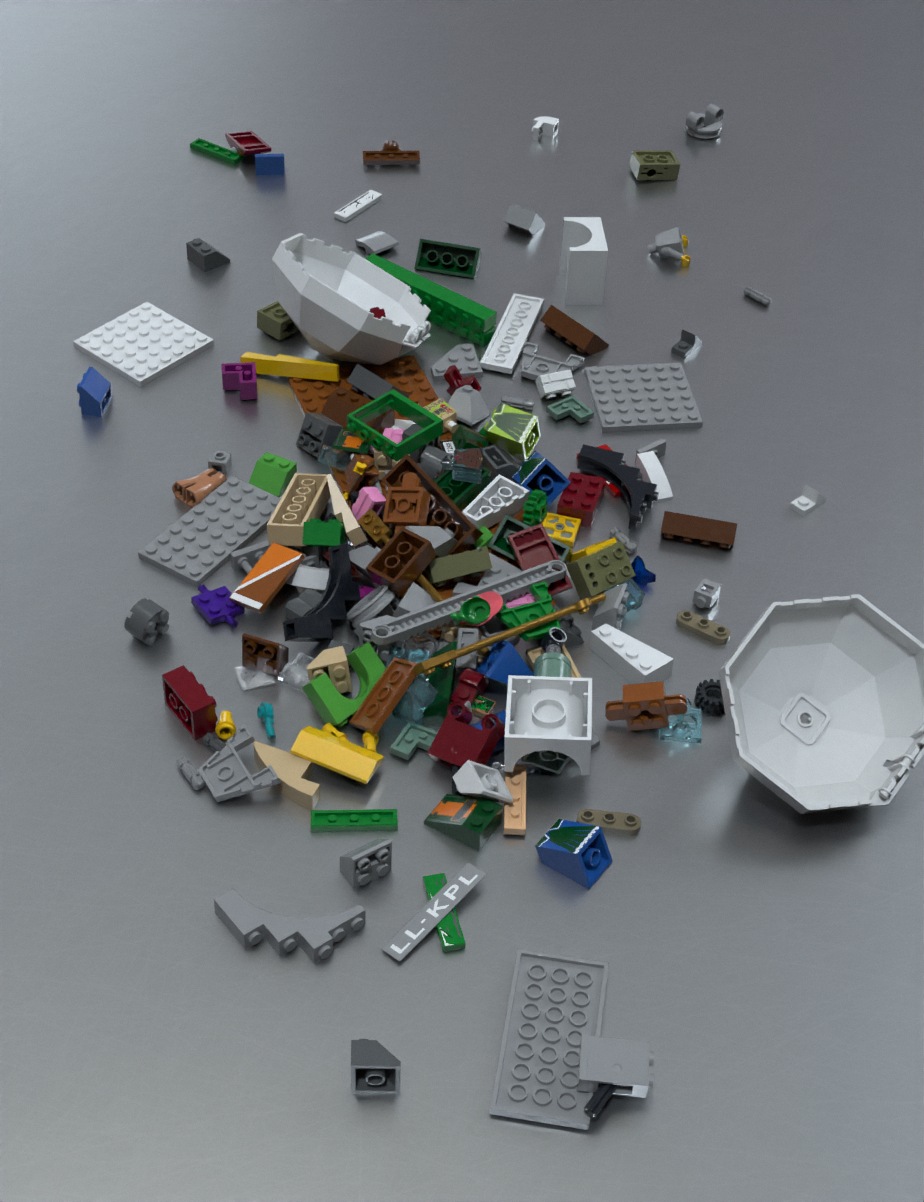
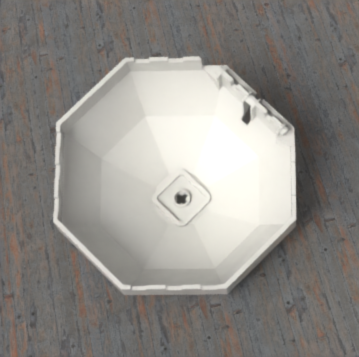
M299 233L281 241L272 258L278 302L310 344L309 347L312 350L318 351L329 360L336 359L382 365L416 349L431 336L428 333L431 324L426 321L431 310L426 305H421L420 302L422 300L416 294L412 295L410 292L411 288L355 252H343L341 247L333 244L330 247L326 246L324 241L313 238V240L306 239L305 234ZM379 307V309H384L386 317L382 316L381 319L375 318L374 314L369 311L371 308Z
M860 594L843 597H823L811 600L801 599L790 602H773L761 614L718 672L733 761L800 814L887 805L909 776V773H907L910 770L909 767L914 768L924 754V644ZM804 715H807V721L809 723L803 724L801 722L800 716L803 717ZM886 761L896 763L890 767L883 766Z

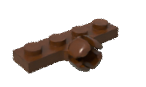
M389 140L382 145L381 151H363V165L420 164L419 151H402L399 149V144L393 140L392 144L389 143Z

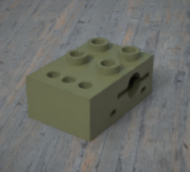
M632 150L629 167L639 181L677 180L680 163L672 150Z
M278 301L257 311V328L278 340H282L299 331Z
M622 541L609 544L566 564L580 600L592 597L636 576Z

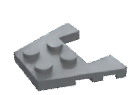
M525 341L521 376L535 380L540 375L571 370L572 372L583 365L584 357L570 354L565 362H560L535 355L539 345Z
M489 552L492 568L485 571L478 586L458 581L452 592V597L522 572V570Z
M246 724L239 729L240 732L235 737L231 736L226 741L227 745L220 752L216 751L198 769L217 802L281 783L271 765L251 776L238 756L237 752L255 741Z

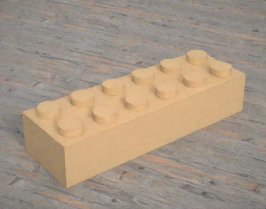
M294 474L267 523L269 545L274 542L282 546H305L302 544L304 522H310V519H319L331 496L326 476L328 474Z

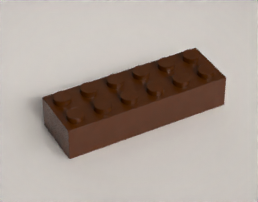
M406 454L381 481L387 487H401L403 476L406 473H415L421 479L420 487H424L431 495L426 526H439L444 530L448 528L455 534L454 538L458 543L449 552V555L463 553L468 550L483 535L482 531L422 467Z

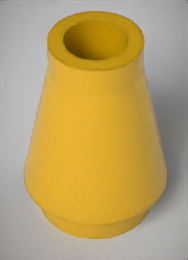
M222 711L220 713V718L215 728L216 734L225 740L231 736L233 737L236 733V726L230 711Z

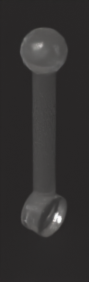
M494 762L492 763V768L500 770L504 769V765ZM532 765L526 767V771L532 774L535 772V767Z

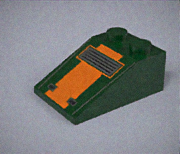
M343 428L332 446V449L374 455V447Z
M446 794L424 820V824L480 851L500 826L503 806L484 797Z

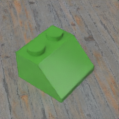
M266 452L256 462L249 484L280 498L287 489L294 474L297 473V463Z

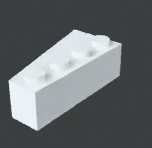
M499 474L463 512L478 528L484 525L488 529L503 520L505 514L510 516L524 508L523 505L528 500L530 490Z
M606 623L591 631L589 648L631 684L660 682L672 675L674 659Z

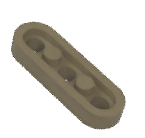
M687 610L677 614L676 624L680 628L718 645H724L729 642L730 631L726 627Z
M583 809L578 812L576 822L600 826L603 833L633 836L638 834L641 828L640 818L629 813Z

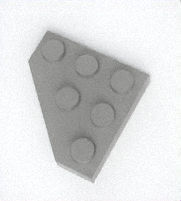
M473 344L456 345L431 366V374L434 381H446L444 374L449 366L456 365L463 378L474 375L475 378L483 377V371Z

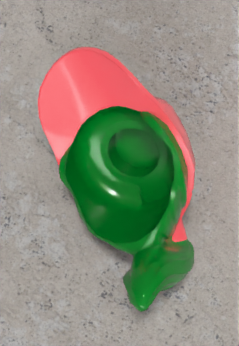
M493 591L476 595L462 604L459 613H451V621L455 626L465 623L471 626L484 625L491 621L501 610L503 599L498 593Z

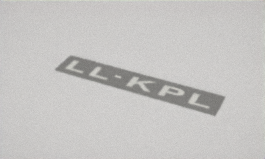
M468 862L381 949L400 962L487 874Z

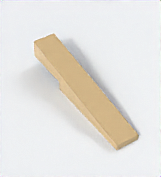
M331 473L326 475L334 514L337 520L344 522L346 534L353 546L367 541L365 534Z

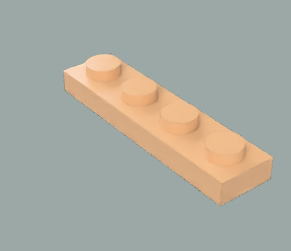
M515 764L513 772H505V784L514 800L512 803H504V834L525 835L526 765Z

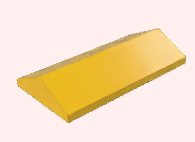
M307 726L300 731L290 750L291 754L364 784L369 782L384 760V756L311 726Z

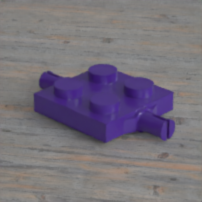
M204 584L200 585L198 591L202 594L191 597L192 605L210 625L218 622H228L232 628H236L238 622L234 618L244 614L245 607L230 601L229 597L232 593L226 586L210 591Z

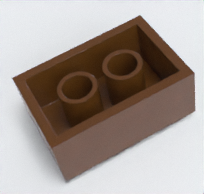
M401 527L369 563L366 570L374 583L380 586H388L391 592L401 597L434 559L436 553L429 540Z

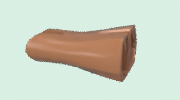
M210 468L195 477L176 481L172 486V490L178 500L193 508L224 483L227 477L217 470Z

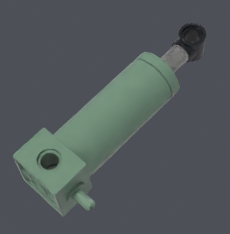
M558 627L550 628L541 641V648L546 653L535 659L533 676L572 677L571 661L568 657L561 654L562 646L567 640V635L562 629ZM549 750L535 751L521 757L523 762L557 774L562 771L571 759V757L563 753Z

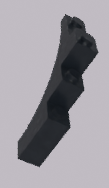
M583 444L578 456L577 468L602 477L621 492L630 509L628 528L636 530L637 524L642 522V512H646L647 508L651 509L653 502L657 503L659 492H656L657 484L642 481L639 468L626 466V461H623L624 453Z
M340 544L329 548V577L325 591L318 604L307 615L283 622L285 641L321 642L333 638L331 623L346 620L345 605L361 600L359 584L352 580L348 544Z

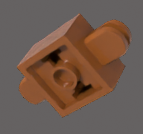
M412 472L406 473L403 476L401 487H388L383 523L390 530H395L394 535L401 527L426 526L431 495L424 487H420L421 479Z
M664 681L623 685V700L608 701L605 706V716L609 721L626 720L628 731L669 727V715L686 713L687 699L683 694L666 696Z

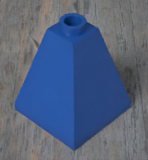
M505 640L495 643L490 649V655L484 657L475 670L488 678L508 684V675L533 676V673L513 645Z

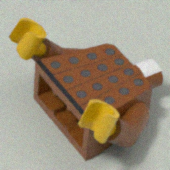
M357 452L351 454V462L345 470L347 488L342 493L345 500L351 497L353 491L359 492L363 487H372L379 472L372 457L360 455Z

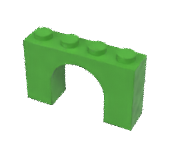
M369 642L346 655L360 681V690L355 699H348L342 696L326 672L302 687L325 724L331 723L339 728L347 723L348 720L346 718L350 715L354 716L386 670V667Z

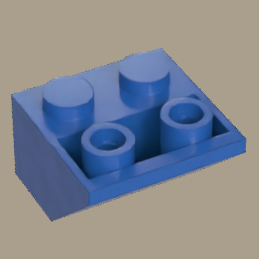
M89 367L87 372L83 374L82 381L77 385V393H79L80 397L79 407H81L83 415L102 417L112 399L111 383L93 367Z

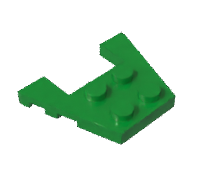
M547 582L531 585L530 592L537 600L536 602L510 609L503 602L501 610L495 616L512 629L555 612L551 604V594H548ZM558 619L518 634V636L525 642L544 638L552 627L560 629L561 627Z

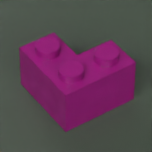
M255 362L222 364L223 390L240 389V399H257Z

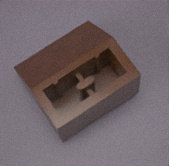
M244 633L242 635V667L279 677L288 665L289 648L280 643Z

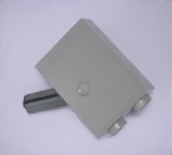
M581 1035L577 1091L594 1093L584 1107V1111L588 1116L596 1117L612 1094L646 1098L648 1088H653L654 1075L649 1073V1066H653L654 1051H650V1041Z

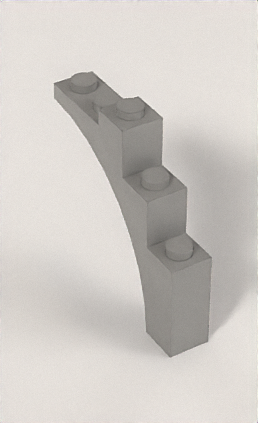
M234 889L214 899L215 914L244 949L259 943L265 938L279 956L292 951L299 945L314 963L327 958L333 953L334 942L342 940L344 936L359 930L365 925V909L361 904L330 916L293 918L273 914L258 908L245 900Z

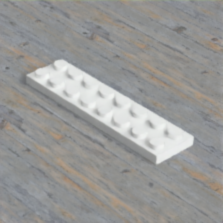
M513 294L480 362L481 368L512 374L523 351L524 342L528 340L544 305V299Z

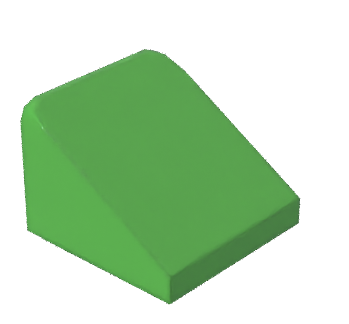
M483 525L479 528L483 535L472 545L475 549L484 546L488 548L494 536Z

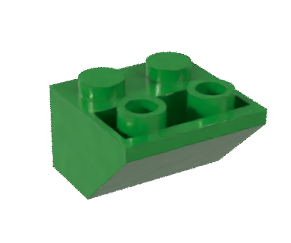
M310 519V522H304L303 545L334 547L346 543L347 534L344 522L329 519L328 523L321 521V519Z

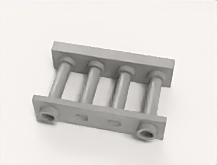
M268 540L231 552V567L233 570L236 571L243 568L248 574L252 569L251 565L256 564L270 547ZM284 545L287 548L304 554L305 558L301 562L302 565L319 568L318 554L307 556L302 547Z

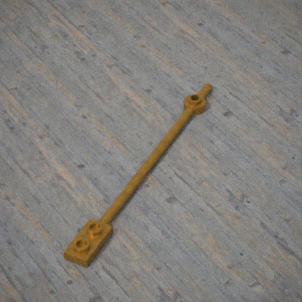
M371 508L357 520L379 546L383 542L387 544L391 540L389 536L393 532ZM422 574L416 578L436 602L444 600ZM466 623L458 626L459 628L478 629L476 626L466 625ZM479 631V641H481L482 634ZM487 647L479 650L484 657L490 655V650Z
M601 593L591 598H585L571 606L458 650H451L419 663L413 668L416 676L423 673L424 676L430 675L436 671L435 668L445 669L452 665V660L569 614L579 612L582 615L590 611V606L605 601L606 596L604 593Z

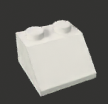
M467 760L452 777L456 784V789L463 795L484 797L492 802L512 803L514 800L498 769Z

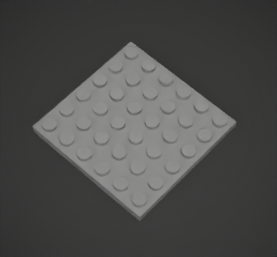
M681 363L585 367V377L602 433L702 428L703 421Z

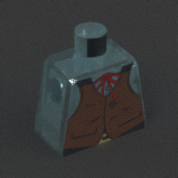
M483 448L454 450L453 459L442 458V469L453 470L452 479L481 484Z

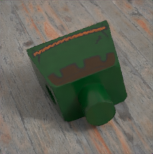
M461 424L451 437L456 451L459 452L488 447V440L485 435Z

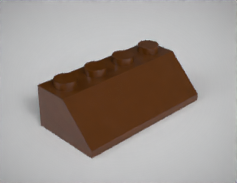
M550 305L540 320L545 324L544 328L550 332L556 331L555 335L560 339L566 338L565 342L572 347L574 345L578 346L576 349L582 354L587 352L593 355L609 347V344L553 305Z
M339 387L329 395L321 414L343 426V429H347V415L373 400ZM390 409L365 424L383 435L385 428H391L395 425V412L393 409Z
M665 511L661 534H664V538L667 539L681 537L682 541L693 543V540H698L702 545L711 546V543L719 544L718 547L729 549L730 546H734L738 523Z

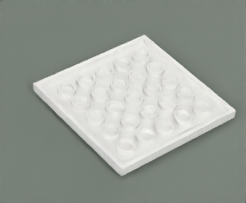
M145 302L73 341V344L78 350L142 387L212 347L214 340L149 302Z

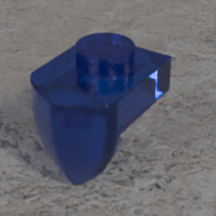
M636 556L631 563L636 576L629 579L640 586H646L648 583L655 582L656 575L645 568V563L640 556Z

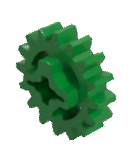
M535 489V491H531V495H528V501H525L523 505L524 524L533 527L542 523L543 518H546L548 513V502L546 501L548 496H546V492Z

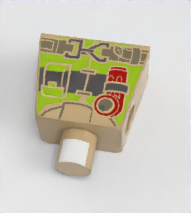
M442 398L423 407L443 420V433L446 431L454 433L459 427L456 424V411Z

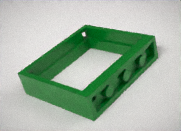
M392 389L348 414L347 430L397 462L406 454H411L443 434V420ZM393 409L424 429L396 444L365 423Z

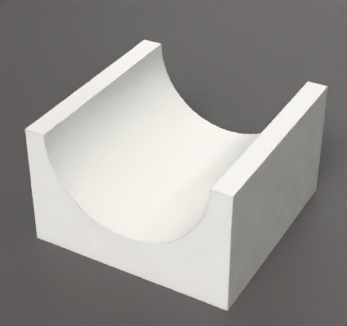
M563 217L559 274L567 275L565 305L603 304L608 248L601 217Z
M508 675L504 772H513L516 762L526 754L549 750L571 757L579 765L581 775H590L592 678Z

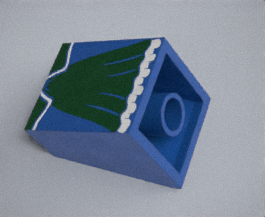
M534 451L511 476L519 485L530 490V495L531 491H535V489L546 492V496H548L546 500L548 502L547 508L571 483L552 463L537 451Z
M558 819L535 845L541 863L589 889L613 861L600 826Z

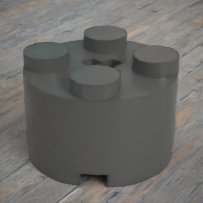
M429 445L421 455V458H423L421 464H418L435 481L449 468L448 466L453 459V455ZM442 458L450 459L449 464L442 463Z
M144 598L130 610L132 615L130 618L126 617L124 624L126 631L150 646L155 642L158 635H163L168 631L169 612L154 601Z

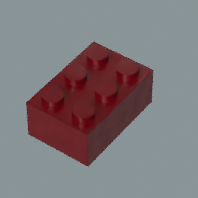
M570 472L568 480L571 483L562 492L557 505V514L581 519L582 527L591 528L604 496L605 479Z
M183 665L162 674L165 704L192 738L196 741L207 733L215 732L216 722L218 721L215 713L216 701L213 696L207 694L203 684L197 682L193 672H189Z

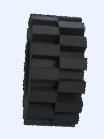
M710 679L709 682L704 680L696 688L695 706L698 707L699 711L704 710V714H707V712L710 713V716H714V713L717 716H720L721 713L725 714L720 680H717V682H714L713 679ZM708 696H715V697H718L719 699H712V698H709Z

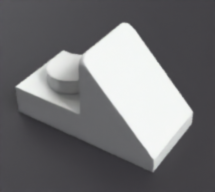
M804 485L802 496L791 502L790 509L804 517L824 504L826 498L809 486Z

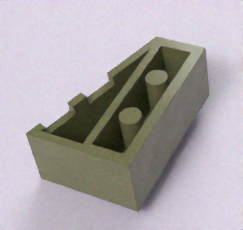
M484 546L476 550H468L463 553L433 559L425 568L428 582L438 587L446 585L448 580H453V583L463 581L464 577L469 575L471 579L482 576L481 572L492 568L488 548Z

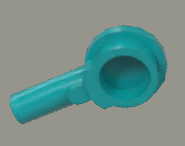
M262 702L257 708V716L265 723L267 737L269 740H272L276 737L273 728L272 704Z

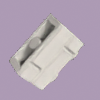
M571 370L540 375L535 379L540 398H546L547 400L554 399L556 395L560 394L562 397L571 395V392L576 387Z

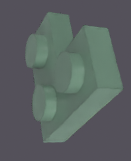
M574 396L558 401L546 408V412L555 420L571 415L579 423H583L594 418V412Z
M409 721L391 745L390 753L409 760L418 747L428 751L438 732Z

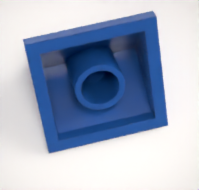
M255 154L256 175H285L284 154Z

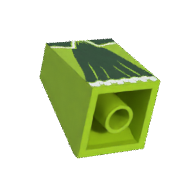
M502 403L493 411L490 422H487L484 427L488 441L522 462L528 459L541 437L538 416Z

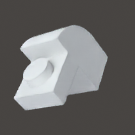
M548 116L535 118L531 131L533 140L538 141L542 135L554 137L558 132L559 119Z

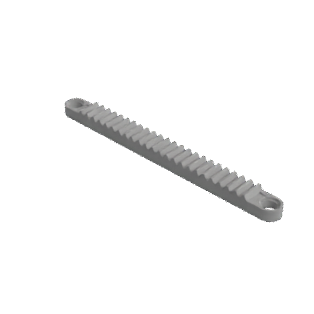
M552 560L377 624L372 628L371 640L378 645H387L397 640L402 642L404 638L408 640L411 635L415 637L417 633L421 635L424 630L429 632L430 628L434 630L437 625L439 627H442L444 623L447 625L451 621V613H459L462 604L466 600L488 591L498 593L504 603L507 599L511 601L513 597L517 599L519 595L524 596L526 592L530 594V587L533 584L546 581L549 586L550 583L564 578L567 566L562 561ZM384 633L386 636H379L377 634Z

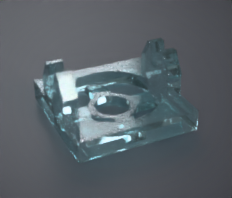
M686 698V713L675 715L677 720L669 722V727L660 728V740L701 743V709L691 708V702ZM684 716L691 717L696 724L688 723L684 720ZM680 723L685 725L684 728H681Z

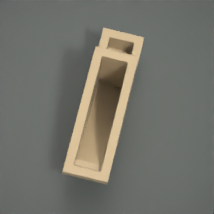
M255 741L253 743L254 759L260 771L271 765L281 783L273 785V787L291 801L313 810L320 800V784L309 781L312 776V762Z

